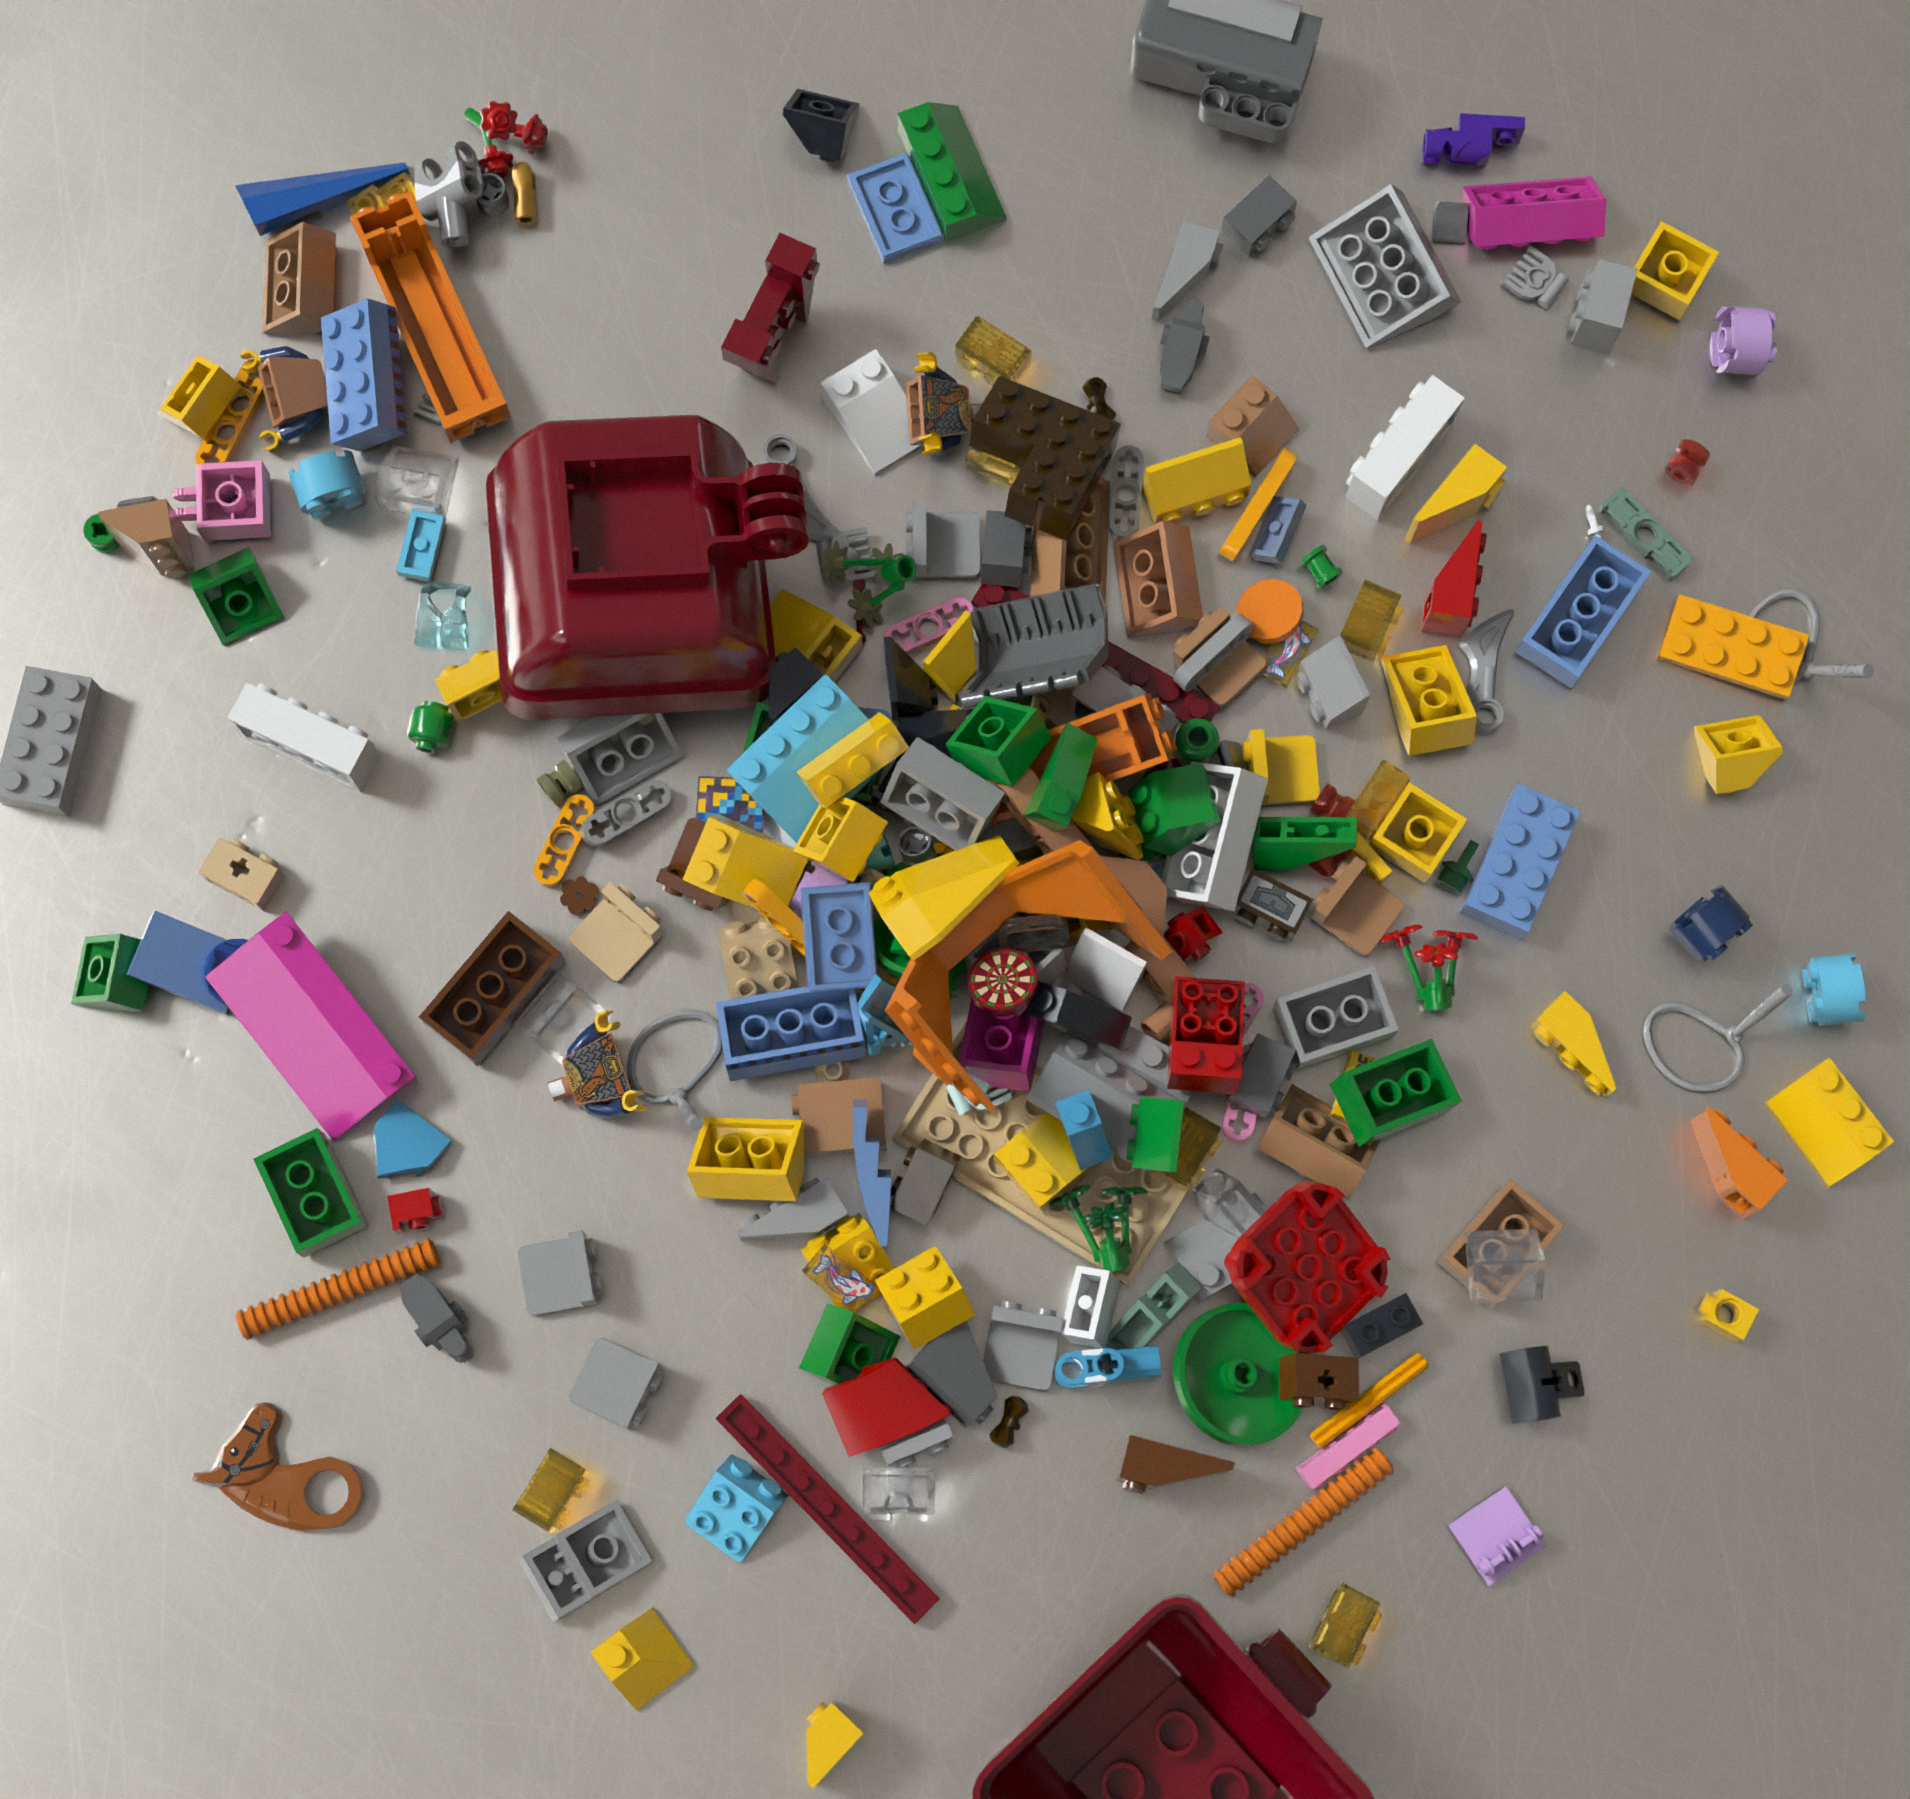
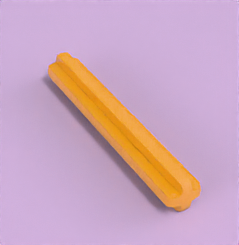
M1415 1353L1359 1396V1401L1346 1405V1409L1340 1410L1310 1433V1437L1318 1448L1325 1447L1428 1369L1429 1365L1426 1359L1420 1353Z

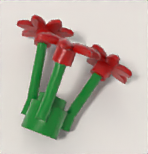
M1414 924L1405 927L1402 931L1395 930L1393 933L1385 934L1380 939L1381 943L1395 939L1398 948H1402L1416 987L1417 1000H1424V1008L1426 1010L1451 1008V997L1455 996L1454 980L1456 961L1458 959L1457 952L1461 948L1462 938L1478 940V937L1475 934L1465 932L1434 931L1433 935L1448 937V944L1446 947L1445 943L1442 942L1437 944L1436 948L1432 945L1424 944L1422 950L1414 953L1415 957H1422L1421 963L1431 961V966L1434 967L1435 979L1425 981L1426 987H1424L1409 947L1411 941L1408 934L1423 928L1422 925ZM1445 959H1449L1447 981L1442 979V966L1445 965Z

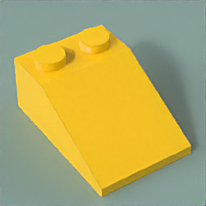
M1474 444L1414 517L1405 541L1409 544L1475 516L1483 506L1489 509L1500 495L1499 491L1506 483L1502 477L1507 467L1477 444Z
M1447 645L1388 655L1381 658L1398 730L1409 756L1474 744L1477 715Z
M715 814L707 819L683 880L718 896L754 908L743 897L742 891L753 879H757L765 884L789 907L809 860L793 851L794 848L720 814Z
M1048 1112L1034 1120L995 1152L993 1159L1038 1212L1043 1210L1054 1198H1057L1093 1167L1080 1170L1062 1121Z

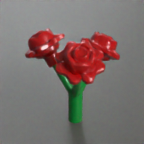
M490 101L488 108L481 109L480 113L473 108H468L465 111V119L481 129L486 144L484 148L486 155H484L483 159L478 160L481 174L494 173L503 179L507 176L509 169L514 166L512 162L513 154H506L505 151L498 152L497 146L493 145L491 139L500 138L505 141L509 139V133H514L515 137L523 138L525 149L528 150L529 154H533L537 148L545 146L548 129L542 123V120L539 119L538 114H534L526 125L516 124L515 121L518 114L516 111L510 110L511 105L508 102L497 103L496 101Z

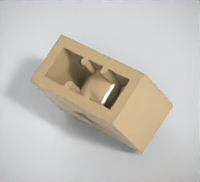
M219 837L198 873L206 881L264 911L285 877L277 868L279 863L262 853L259 858L248 853L250 848L237 839L231 838L230 842H227ZM239 868L244 870L248 868L250 870L247 875L243 873L239 875L237 873Z

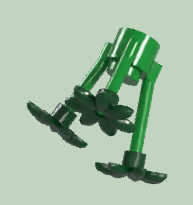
M1088 1185L1075 1187L1070 1193H1063L1062 1196L1054 1198L1050 1202V1209L1060 1204H1065L1067 1210L1072 1211L1092 1250L1094 1262H1101L1103 1270L1114 1272L1127 1268L1130 1265L1128 1254L1132 1253L1129 1237V1204H1132V1195L1147 1194L1146 1189L1139 1186L1103 1189L1101 1194L1118 1195V1204L1121 1206L1115 1208L1114 1204L1110 1202L1104 1207V1210L1100 1207H1092V1214L1084 1217L1079 1209L1081 1204L1077 1197L1090 1189ZM1114 1221H1121L1122 1242L1120 1237H1114ZM1101 1226V1229L1105 1230L1106 1239L1100 1242V1248L1090 1229Z

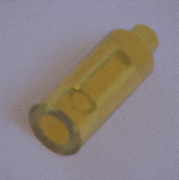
M971 449L965 459V462L975 465V472L1012 486L1022 468L982 451L978 453Z

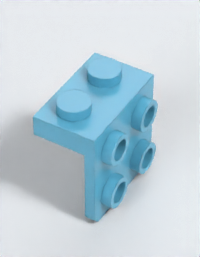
M731 1454L715 1471L687 1515L685 1522L692 1530L735 1561L740 1562L747 1556L769 1520L780 1509L789 1495L781 1490L777 1483L764 1478L753 1470L748 1462Z

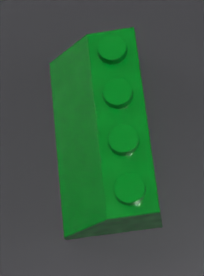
M926 102L897 113L898 132L946 242L1006 220L1005 212L957 105Z

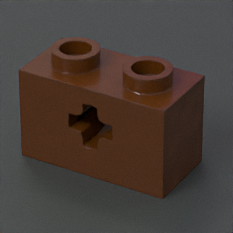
M1293 1353L1280 1357L1279 1400L1293 1401V1407L1310 1408L1314 1407V1403H1324L1327 1410L1346 1409L1347 1403L1359 1401L1358 1358Z

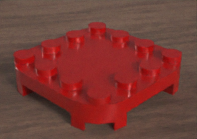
M1307 1180L1288 1189L1238 1238L1224 1260L1225 1268L1229 1271V1277L1234 1287L1274 1339L1284 1348L1304 1354L1323 1353L1331 1348L1333 1344L1330 1340L1374 1296L1382 1298L1389 1287L1385 1285L1388 1274L1387 1261L1391 1260L1386 1249L1377 1246L1342 1200L1345 1195L1338 1188Z

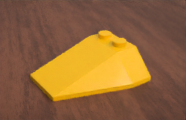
M997 835L900 870L890 877H883L875 883L873 890L868 894L881 918L908 956L914 961L948 935L1020 863L1002 837Z

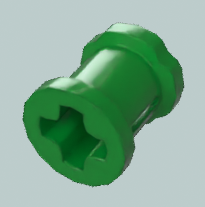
M1325 545L1315 548L1300 561L1303 567L1307 566L1318 581L1316 586L1319 590L1333 583L1343 573L1341 568L1335 567L1326 554L1327 548Z

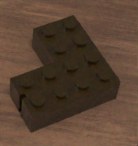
M998 376L973 419L969 447L1022 467L1009 489L1005 517L1033 527L1038 503L1041 501L1044 504L1038 530L1067 540L1115 452L1121 423Z

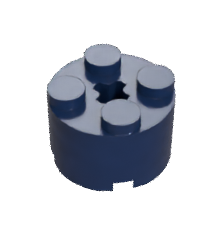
M1719 885L1711 890L1714 896L1709 900L1701 897L1674 921L1676 925L1669 928L1696 961L1700 960L1702 963L1709 958L1714 960L1728 948L1725 944L1727 940L1734 936L1740 937L1753 926L1749 920L1750 916L1723 885Z

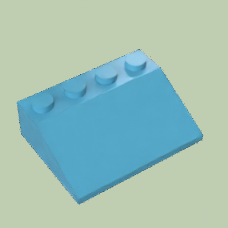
M824 674L726 771L797 843L819 803L812 797L796 771L869 719ZM882 767L880 770H878L876 773L871 775L869 778L864 780L862 783L857 785L855 788L850 790L842 797L852 799L884 767Z

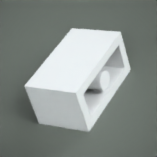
M1077 1265L1061 1334L1073 1344L1106 1348L1121 1281L1110 1271Z

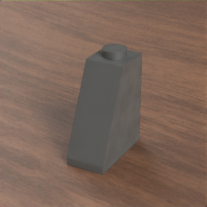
M967 1321L929 1341L906 1366L912 1376L919 1378L928 1386L927 1390L938 1401L950 1406L951 1414L965 1427L974 1421L981 1424L994 1410L990 1404L998 1395Z

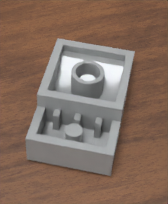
M615 1500L556 1534L549 1541L524 1554L518 1562L553 1623L626 1580L653 1561L620 1504Z

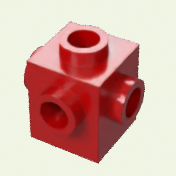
M1201 906L1186 914L1182 911L1169 920L1167 925L1170 928L1164 933V938L1184 962L1191 958L1197 962L1212 951L1209 945L1223 934V931L1204 906Z

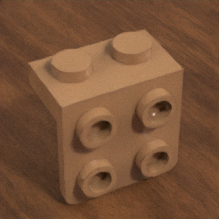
M1222 606L1213 613L1209 611L1199 620L1197 628L1190 635H1182L1173 646L1174 667L1179 669L1186 660L1230 621V613ZM1244 641L1196 687L1217 706L1224 707L1266 668V660Z
M1355 856L1350 864L1343 861L1332 876L1336 883L1330 891L1323 888L1312 903L1317 908L1311 919L1359 954L1367 956L1402 912L1404 902L1366 875L1363 870L1367 864Z

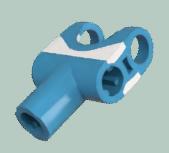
M1158 1346L1117 1350L1113 1348H1100L1069 1352L1059 1358L1054 1370V1376L1057 1383L1065 1389L1106 1386L1114 1382L1161 1377ZM1066 1363L1077 1365L1080 1370V1376L1075 1379L1067 1378L1062 1372V1366ZM1103 1363H1108L1111 1366L1109 1371L1102 1369Z

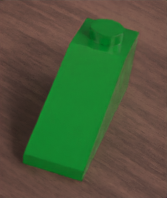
M1070 723L1065 724L1023 816L1053 832L1067 828L1081 798L1097 738Z
M1258 817L1252 840L1254 869L1289 870L1356 848L1357 817Z

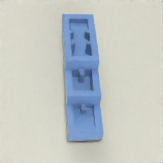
M853 1099V1145L858 1181L867 1215L880 1246H887L891 1169H878L879 1135L866 1134L867 1100Z

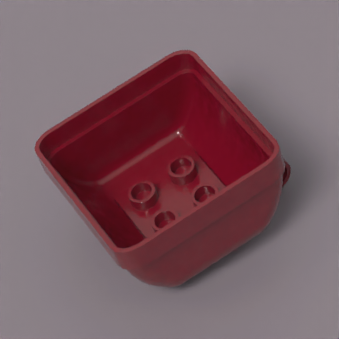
M699 415L548 421L529 430L509 446L498 460L496 467L487 475L486 506L500 697L503 706L512 715L529 720L739 709L756 706L757 701L763 702L769 696L770 668L776 664L765 560L781 559L796 555L806 549L809 544L804 489L800 470L785 463L771 462L753 466L752 462L747 459L740 443L729 432Z
M1184 1594L1164 1597L1142 1614L987 1762L977 1776L972 1790L973 1799H1375L1363 1778L1307 1719L1314 1716L1317 1710L1316 1704L1331 1689L1332 1684L1284 1632L1278 1628L1261 1643L1252 1642L1244 1650L1198 1600Z

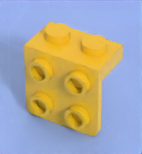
M1264 729L1250 730L1247 741L1242 742L1243 760L1249 761L1250 772L1268 778L1261 805L1317 801L1320 797L1314 737L1311 735L1265 738Z
M860 1213L855 1216L845 1217L838 1222L834 1229L824 1235L820 1234L808 1241L807 1246L800 1249L813 1270L820 1264L821 1256L824 1255L831 1259L832 1265L840 1275L850 1278L851 1270L853 1269L860 1274L863 1282L869 1286L874 1284L873 1293L869 1296L868 1300H865V1297H857L849 1304H842L846 1294L841 1293L833 1285L829 1270L816 1274L833 1304L853 1312L881 1295L874 1280L895 1269L884 1249L880 1246L871 1227ZM834 1257H835V1260H836V1265H837V1267H839V1263L841 1264V1267H840V1268H836V1267H835ZM826 1282L828 1283V1285H829L833 1290H835V1291L838 1292V1293H835L834 1291H832V1290L827 1286Z

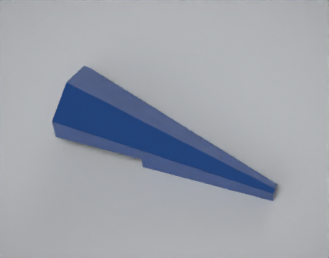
M403 162L240 184L235 187L259 235L262 236L317 210H320L321 214H325L409 175L410 171L406 163Z

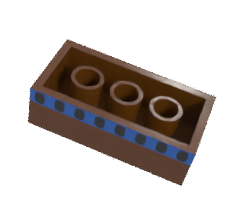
M508 911L420 1014L419 1018L428 1028L478 1067L566 960L559 950Z

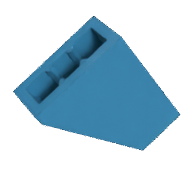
M1089 1090L1055 1102L1080 1170L1113 1158L1103 1125Z

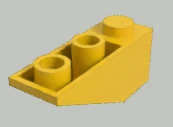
M1564 991L1530 1026L1535 1029L1534 1035L1542 1044L1548 1047L1551 1045L1561 1054L1559 1059L1566 1067L1572 1071L1577 1069L1586 1078L1584 1082L1590 1090L1597 1095L1602 1093L1607 1097L1614 1092L1616 1085L1591 1015Z

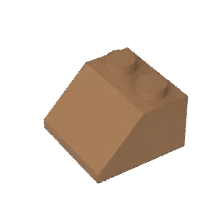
M1251 375L1210 419L1206 436L1216 445L1241 437L1248 470L1256 477L1298 432L1299 427L1279 397L1256 377Z

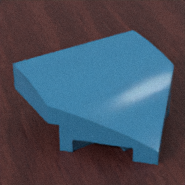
M877 974L873 976L857 1004L867 1050L871 1056L881 1053V1048L901 1041L904 1044L910 1043L904 1033L885 1012L897 986Z
M397 1099L374 1125L373 1142L375 1144L377 1179L399 1174L422 1176L423 1170H428L450 1147L451 1139Z

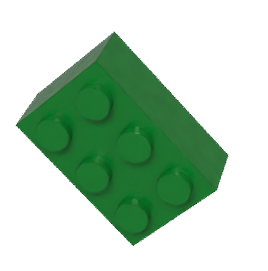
M1432 1039L1345 1071L1329 1084L1359 1147L1443 1115L1462 1102Z
M319 1128L313 1129L253 1158L294 1250L298 1255L305 1258L368 1227L325 1133Z

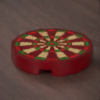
M1011 948L993 949L982 954L972 964L968 974V989L975 1005L996 1016L1013 1015L1024 1010L1031 1003L1030 1000L1034 997V994L1036 995L1039 988L1038 973L1032 960L1021 951Z

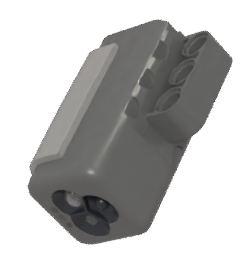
M1145 0L1133 38L1130 72L1137 79L1199 95L1198 115L1200 120L1208 126L1264 142L1278 144L1287 139L1292 123L1295 120L1316 51L1323 18L1303 13V6L1284 0ZM1215 102L1219 104L1221 107L1217 109H1212L1208 107L1206 104ZM1241 111H1247L1252 116L1244 118L1240 116L1238 113ZM1279 120L1284 125L1279 127L1270 124V121Z

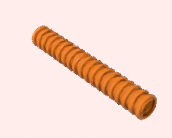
M426 1238L422 1244L415 1242L412 1248L405 1246L401 1252L394 1250L391 1256L386 1253L382 1256L383 1259L373 1258L370 1264L365 1261L362 1263V1267L352 1266L349 1272L344 1269L339 1276L334 1273L331 1274V1279L327 1280L323 1277L318 1284L313 1281L310 1282V1287L300 1286L297 1292L292 1289L289 1290V1295L279 1294L276 1300L271 1297L268 1299V1303L258 1302L255 1308L250 1305L247 1307V1311L237 1310L236 1321L242 1336L246 1340H250L253 1334L260 1336L264 1330H267V1332L273 1331L274 1326L281 1328L285 1322L292 1324L295 1318L299 1320L304 1319L305 1314L313 1316L316 1310L320 1312L325 1311L326 1306L334 1308L337 1302L341 1304L346 1303L347 1298L354 1300L358 1294L365 1296L368 1290L375 1292L379 1286L386 1288L389 1282L396 1284L400 1278L407 1280L408 1275L419 1274L418 1271L420 1270L428 1272L431 1266L438 1268L440 1259L432 1240Z
M1373 1448L1371 1450L1372 1454L1370 1456L1364 1455L1361 1463L1356 1461L1352 1470L1347 1468L1344 1476L1338 1475L1335 1483L1329 1482L1327 1484L1329 1488L1326 1490L1321 1488L1317 1497L1312 1495L1310 1497L1311 1501L1309 1503L1303 1502L1300 1510L1295 1508L1292 1511L1293 1515L1291 1517L1286 1515L1282 1524L1277 1522L1275 1524L1276 1528L1274 1530L1268 1529L1265 1537L1260 1535L1257 1538L1258 1542L1256 1544L1251 1542L1247 1551L1242 1549L1240 1551L1241 1555L1238 1558L1233 1556L1231 1558L1232 1562L1230 1564L1224 1563L1221 1571L1218 1569L1213 1571L1214 1578L1223 1591L1232 1598L1236 1596L1235 1591L1237 1589L1240 1591L1245 1589L1244 1584L1254 1582L1253 1577L1256 1575L1258 1577L1262 1576L1263 1569H1271L1270 1564L1272 1562L1276 1564L1280 1562L1279 1557L1289 1555L1288 1550L1291 1548L1293 1550L1297 1549L1298 1542H1306L1307 1535H1315L1314 1530L1324 1528L1323 1523L1326 1521L1328 1523L1332 1522L1333 1515H1341L1342 1508H1350V1502L1356 1503L1359 1501V1495H1367V1489L1376 1488L1377 1481L1383 1482L1386 1480L1385 1475L1391 1476L1394 1474V1467L1380 1449Z

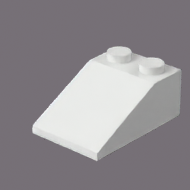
M877 349L820 382L822 399L874 475L879 474L924 446V444L910 445L907 397Z
M1085 927L1066 967L1067 970L1063 973L1061 984L1066 986L1064 988L1066 990L1123 1013L1141 983L1147 962Z

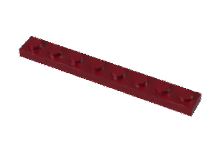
M981 584L971 604L976 608L1029 596L1011 586ZM1108 641V658L1102 667L1104 665L1112 667L1120 674V679L1130 687L1132 684L1137 685L1147 694L1151 693L1153 699L1159 698L1161 704L1167 706L1176 714L1175 718L1183 724L1187 720L1194 718L1212 722L1220 707L1206 695L1195 689L1185 692L1173 681L1172 676Z
M741 1393L715 1418L914 1625L940 1600Z

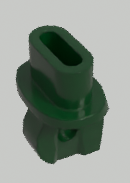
M1470 840L1457 862L1443 861L1440 865L1442 872L1436 882L1451 892L1460 895L1465 885L1471 884L1474 880L1471 872L1466 867L1479 844Z

